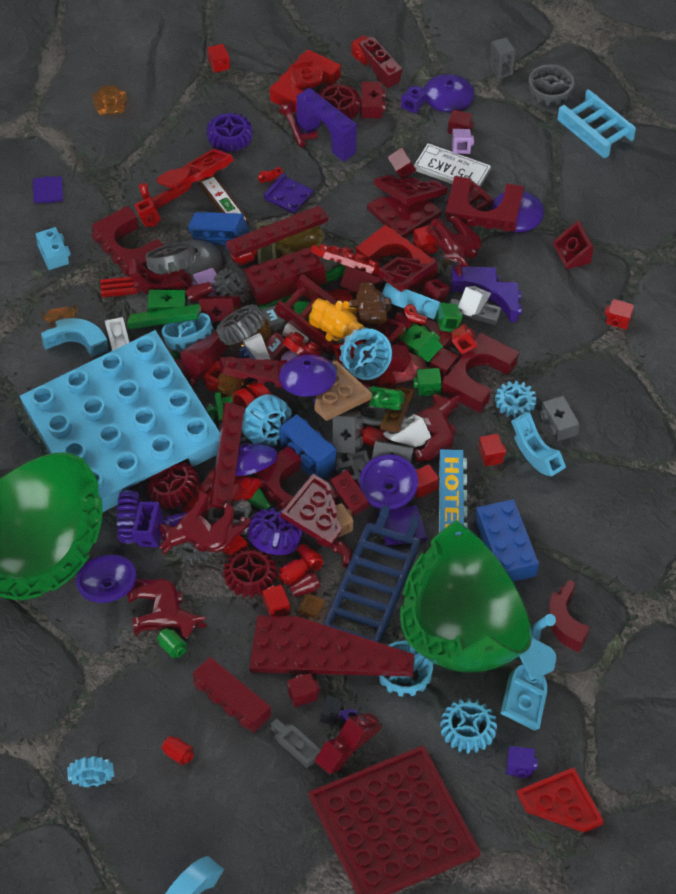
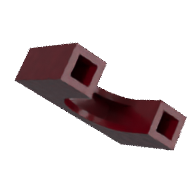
M454 176L446 208V221L453 223L450 217L457 216L469 226H482L487 229L496 228L506 232L516 231L524 199V186L506 184L501 204L491 211H479L474 209L469 203L472 192V178Z
M126 206L92 224L91 236L96 243L98 242L101 245L102 250L111 256L114 264H118L121 267L123 274L130 277V260L136 258L148 269L145 255L164 245L158 239L137 249H126L117 244L120 238L138 229L137 216Z
M482 333L475 338L478 346L463 355L461 354L459 362L453 364L449 375H445L441 381L442 394L450 398L460 396L459 403L479 413L482 412L490 401L491 389L472 380L468 376L467 371L474 366L486 365L509 376L518 364L519 357L518 351Z
M289 446L277 454L278 458L272 465L253 473V478H258L261 482L259 488L265 493L269 501H273L278 506L279 510H284L294 497L284 492L281 484L301 469V458ZM330 486L331 496L336 506L339 504V494Z

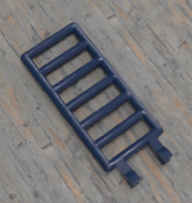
M384 505L381 508L376 524L367 523L323 624L378 643L382 641L421 545V540L414 537L420 525V517L412 515L406 534L384 528L390 517V507ZM374 532L411 544L412 547L409 554L367 541L370 533ZM364 548L405 561L402 571L362 558L361 555ZM360 565L397 577L398 581L396 586L392 587L353 573L356 566ZM351 581L390 594L391 598L389 603L385 604L346 590ZM345 598L383 611L382 620L378 621L339 608L342 599ZM337 615L376 628L377 632L374 639L332 625L335 616Z

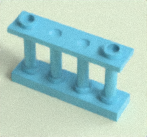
M589 89L586 91L585 102L572 110L565 105L559 107L557 120L603 158L609 156L611 144L623 136L627 137L630 141L634 140L636 127ZM588 107L595 111L585 119L577 116L578 113ZM599 117L607 121L596 129L588 125ZM612 126L618 130L617 133L607 139L600 135Z

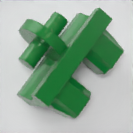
M370 387L372 398L369 406L401 410V404L404 403V392L402 390Z
M221 392L215 393L216 407L213 404H209L208 408L205 409L213 422L218 418L219 425L222 422L225 403L232 404V397L221 398Z

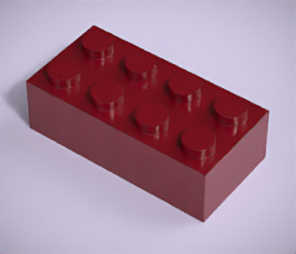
M312 247L304 248L301 251L286 254L283 257L271 259L244 269L246 282L248 283L247 286L258 306L293 295L297 290L293 286L302 274L318 286L327 283L324 265L316 254L310 252Z

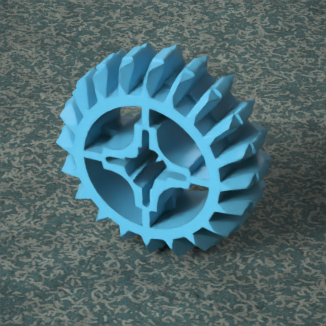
M470 698L467 700V703L460 699L459 705L453 702L451 708L447 707L445 713L442 714V722H440L441 734L445 736V742H451V748L457 746L459 753L462 749H466L467 754L470 753V749H473L475 753L478 752L479 748L484 750L486 744L490 745L492 739L496 736V717L492 715V710H486V704L480 706L478 700L475 703H471ZM457 718L459 720V724L457 725V728L454 729L452 726V722ZM483 723L485 730L480 734L479 727Z

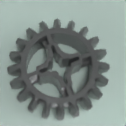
M252 304L241 307L239 310L230 313L228 317H225L216 329L218 337L227 345L240 343L262 327L265 317L257 305Z

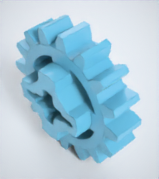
M508 381L507 386L502 384L501 389H497L495 396L496 408H500V413L506 412V417H509L510 414L513 415L514 419L517 415L521 416L526 412L530 413L531 410H534L536 404L535 391H531V386L525 387L524 382L519 385L518 381H515V384Z
M93 756L88 759L84 757L83 759L75 760V763H70V767H67L68 781H72V784L79 783V786L83 787L106 784V781H111L112 777H114L113 763H110L109 759L103 761V757Z

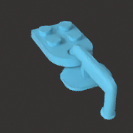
M547 614L531 626L532 641L530 648L519 656L523 665L513 669L508 677L501 709L502 715L534 731L540 729L547 695V682L544 675L554 670L556 662L554 650L539 641L542 629L555 624L556 618L553 614Z

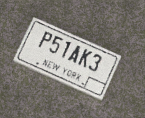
M431 144L426 145L414 165L417 172L450 184L453 183L454 176L472 178V181L479 187H481L491 169L490 165Z

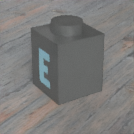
M276 306L261 310L265 317L262 327L267 338L271 337L275 331L282 334L285 328L284 319L278 317L273 311Z

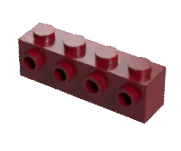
M211 657L193 672L194 686L199 691H204L208 694L209 699L213 703L220 704L229 716H234L238 719L243 728L250 729L254 733L271 717V706Z

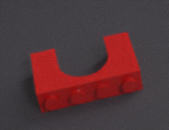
M308 49L295 62L310 60L316 65L318 63L323 69L322 83L328 86L330 84L334 85L341 77L340 64ZM291 64L285 74H282L279 80L272 84L269 93L270 101L280 106L287 103L294 104L295 110L293 112L297 114V95L304 90L296 87L290 80V69L294 67V64Z
M387 225L381 227L356 247V253L365 255L367 260L377 262L389 255H397L408 259H420L422 264H429L431 260L436 261ZM438 262L433 271L411 285L407 290L416 292L427 281L436 276Z

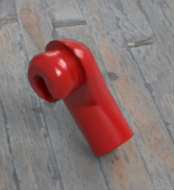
M276 167L274 170L261 171L258 181L261 183L274 181L283 173V170L280 167Z
M413 304L406 305L404 312L407 319L425 325L427 316L418 314Z

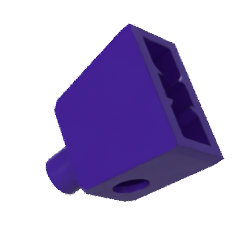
M139 502L132 534L141 547H159L162 536L159 525L164 524L159 502Z

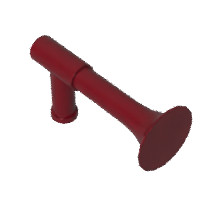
M292 103L284 104L279 108V114L287 117L298 146L304 147L306 144L304 140L318 138L317 131L301 134L293 116L295 105Z

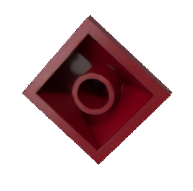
M347 266L340 286L345 287L346 292L355 294V292L359 291V285L363 282H372L377 286L386 281L379 277V275L369 274L365 270Z

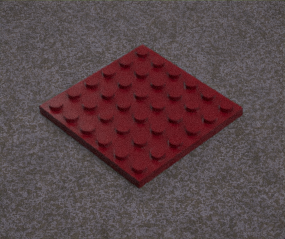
M424 745L308 792L309 800L355 894H393L480 857L481 852Z

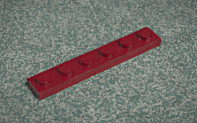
M319 205L226 242V247L233 257L237 258L328 222V215Z
M228 402L225 403L223 408L209 506L224 511L225 504L231 506L244 414V407Z

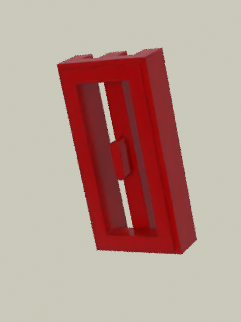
M131 277L100 280L102 298L138 294V290L134 287V279Z

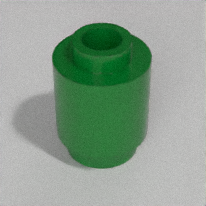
M166 628L159 633L157 637L159 645L172 658L181 657L186 652L187 643L174 630Z

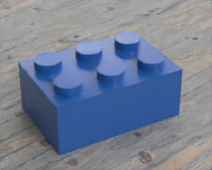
M296 414L280 426V450L282 451L289 446L301 458V469L310 477L314 474L325 480L335 472V446L331 442H327L319 431H315L307 420L302 419Z

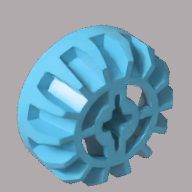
M200 313L197 320L165 324L162 328V335L167 347L177 352L188 348L214 332L210 317L205 313Z
M364 327L359 330H353V333L344 338L345 342L340 346L341 356L339 357L340 361L343 362V367L359 379L370 380L379 377L387 370L391 362L392 349L390 342L384 334L374 329ZM358 340H367L365 344H355ZM352 346L355 348L353 359H351L350 350Z
M263 395L256 398L249 404L243 414V434L252 443L271 447L277 445V440L280 441V426L292 418L291 408L287 406L286 402L274 395Z
M398 641L388 645L414 654V671L418 670L419 677L415 682L412 676H379L380 684L386 686L389 693L395 691L401 697H403L404 693H410V696H414L416 691H424L426 685L431 682L433 662L416 652L407 641ZM400 682H401V683H408V682H410L412 685H410V686H400V685H398V684H399Z

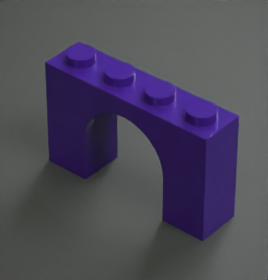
M311 88L297 95V126L306 133H311L321 126L322 120L332 137V153L343 162L356 154L357 124Z

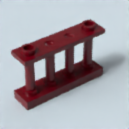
M302 274L293 286L297 289L296 292L285 304L280 300L273 311L278 317L286 320L312 342L318 344L324 353L332 356L335 352L333 345H336L333 339L330 342L326 340V336L320 332L321 329L312 326L306 319L311 313L312 304L317 298L327 300L336 305L337 300ZM302 295H305L311 302L298 315L291 308Z

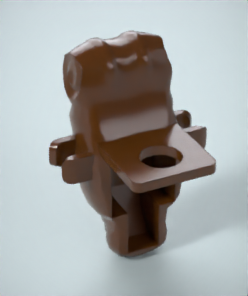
M363 282L359 285L356 300L349 301V308L357 309L360 324L365 328H373L375 325H380L387 321L386 311L391 310L390 304H392V300L390 298H383L382 293L375 288L374 283Z

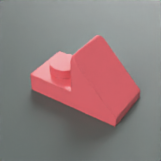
M409 353L412 360L405 372H392L396 379L395 384L413 380L418 369H429L425 360Z

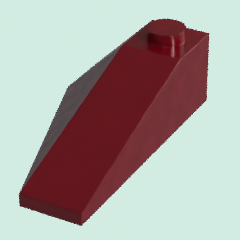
M216 330L210 335L205 336L206 338L197 341L180 352L185 378L188 382L192 378L195 383L201 380L228 348L229 345L224 344L220 340Z

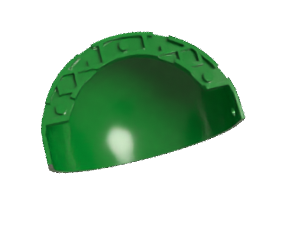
M65 452L47 454L17 467L0 479V597L12 600H26L40 597L41 594L48 591H54L69 581L89 558L88 553L93 543L96 544L102 523V498L99 497L97 479L83 458Z
M455 520L430 542L432 544L425 555L421 553L415 562L402 594L405 596L404 605L400 606L401 627L408 644L434 664L459 672L488 671L508 664L530 648L532 641L531 625L522 598L501 562L476 534ZM456 532H462L460 535H455Z

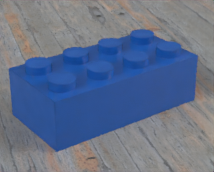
M514 499L476 507L475 523L481 539L501 562L512 581L537 576L539 563Z

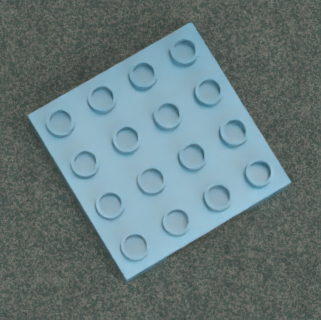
M155 330L20 395L23 407L49 453L65 452L83 458L90 467L99 484L98 492L99 497L102 498V512L118 505L119 492L187 459L191 467H194L217 455L220 432Z

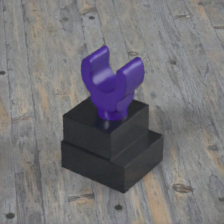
M327 696L321 712L320 722L328 724L329 720L338 722V719L341 718L346 723L349 716H357V711L354 709L342 710L343 701Z

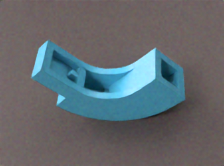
M387 282L382 291L383 298H390L393 305L405 308L406 305L413 304L418 314L434 319L440 304L439 301L407 289L400 292Z
M67 318L55 321V328L41 333L45 350L65 342H78L86 347L91 357L108 351L107 338L101 329L83 319Z
M526 412L511 421L516 432L514 439L520 451L536 470L544 475L553 476L566 468L560 451L547 446L539 436L530 413Z
M209 856L203 857L191 864L174 881L165 894H200L204 890L214 887L224 869Z

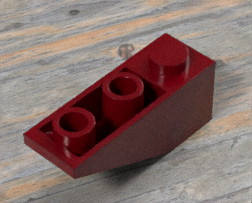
M371 36L359 42V47L379 81L387 89L399 83L402 68L377 40Z

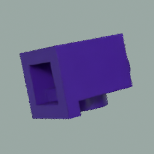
M410 86L406 93L402 95L401 108L416 114L425 102L426 91L420 86Z

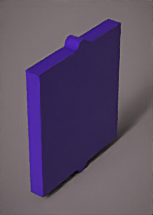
M62 176L33 178L34 203L49 204L50 202L63 201Z

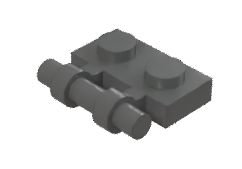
M366 450L347 455L348 461L344 463L341 458L336 459L335 469L337 474H341L345 470H352V478L359 488L361 472L366 464L370 462Z

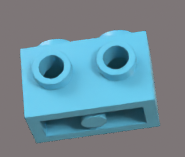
M56 227L35 233L37 246L48 270L69 264L68 256H71L68 246H64V237L62 233H58Z

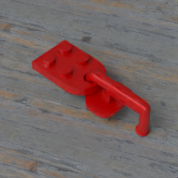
M212 149L182 168L169 170L157 177L156 181L158 184L170 188L151 199L155 208L158 209L187 192L193 182L211 177L216 171L228 167V164L234 161L232 155ZM147 183L138 185L143 200L150 197L148 191L149 184Z

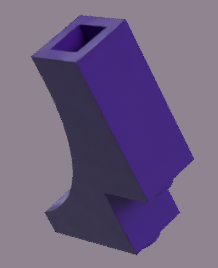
M452 267L451 292H464L466 287L476 286L490 292L488 300L501 307V310L506 314L510 322H517L518 315H521L522 304H518V301H521V290H518V282H499L496 268L462 267V275L459 276L454 267Z

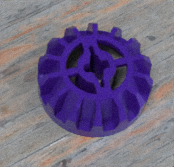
M270 508L268 511L263 509L252 516L247 536L249 541L263 552L273 555H286L298 548L302 530L280 517L282 509L280 512H275L274 508Z

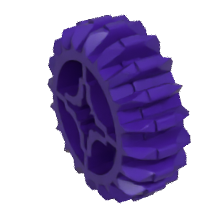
M227 112V114L221 113L220 116L215 115V118L210 120L206 134L213 148L216 147L217 150L222 149L224 152L230 151L232 153L233 150L238 152L239 148L244 149L245 146H249L253 128L247 117H243L242 114L236 115L235 112L233 114Z
M124 491L119 494L117 529L120 543H137L132 530L140 502L138 492Z

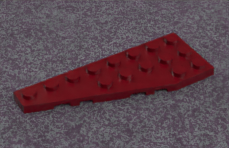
M220 357L219 366L224 375L241 379L251 377L258 380V383L265 384V381L275 383V387L283 388L280 383L279 373L282 366L288 360ZM356 378L369 391L370 387H373L370 380Z
M257 615L249 669L251 673L413 677L415 656L412 653L298 616Z

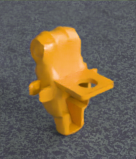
M317 298L312 304L309 323L327 332L325 338L329 342L332 339L337 342L339 338L344 339L347 335L349 336L353 333V330L364 328L357 321V309L349 308L350 304L347 301L343 303L337 301L336 305L327 300Z

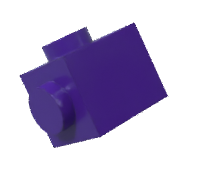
M509 746L506 775H514L518 778L532 777L533 770H537L538 757H534L535 749Z

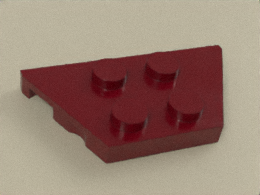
M397 257L379 269V277L398 291L403 292L433 271L437 266V261L431 260L429 264H422L420 259Z

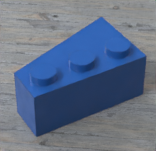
M195 212L188 226L193 240H204L213 245L218 243L225 245L226 249L227 241L250 233L242 213Z

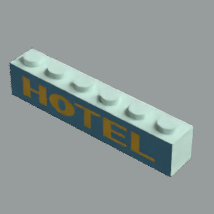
M440 449L439 533L455 520L467 527V522H464V518H467V506H464V501L467 502V490H464L463 485H467V474H463V469H467V458H463V450ZM456 532L455 535H460L462 532Z

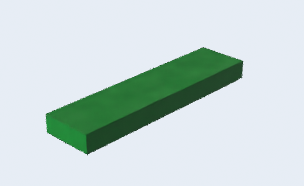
M200 304L130 314L127 327L128 329L197 320L202 309Z

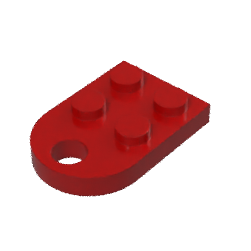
M296 331L295 333L290 332L283 341L287 348L299 356L305 354L320 356L323 352L318 344L312 341L310 343L304 340L305 337Z

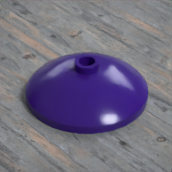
M455 74L438 75L430 79L424 88V91H426V102L432 108L441 112L452 113L453 110L462 111L470 106L474 99V89L471 83Z
M524 191L519 221L514 232L531 230L538 226L543 219V204L535 195ZM504 193L494 199L491 210H494L501 204Z
M305 354L294 357L286 362L280 370L279 379L282 387L294 395L315 396L328 391L335 384L337 371L334 364L328 359L319 355Z
M258 443L241 444L238 451L235 476L256 473L269 467L277 460V451L271 446Z
M382 455L366 464L361 472L359 485L369 504L378 509H381L384 505L390 507V510L405 506L413 499L418 488V476L412 464L406 459L396 455ZM389 485L393 487L390 490L386 489Z
M119 555L99 556L88 561L79 570L76 577L77 589L89 601L97 603L112 602L122 598L131 591L136 582V570L132 562L125 557Z

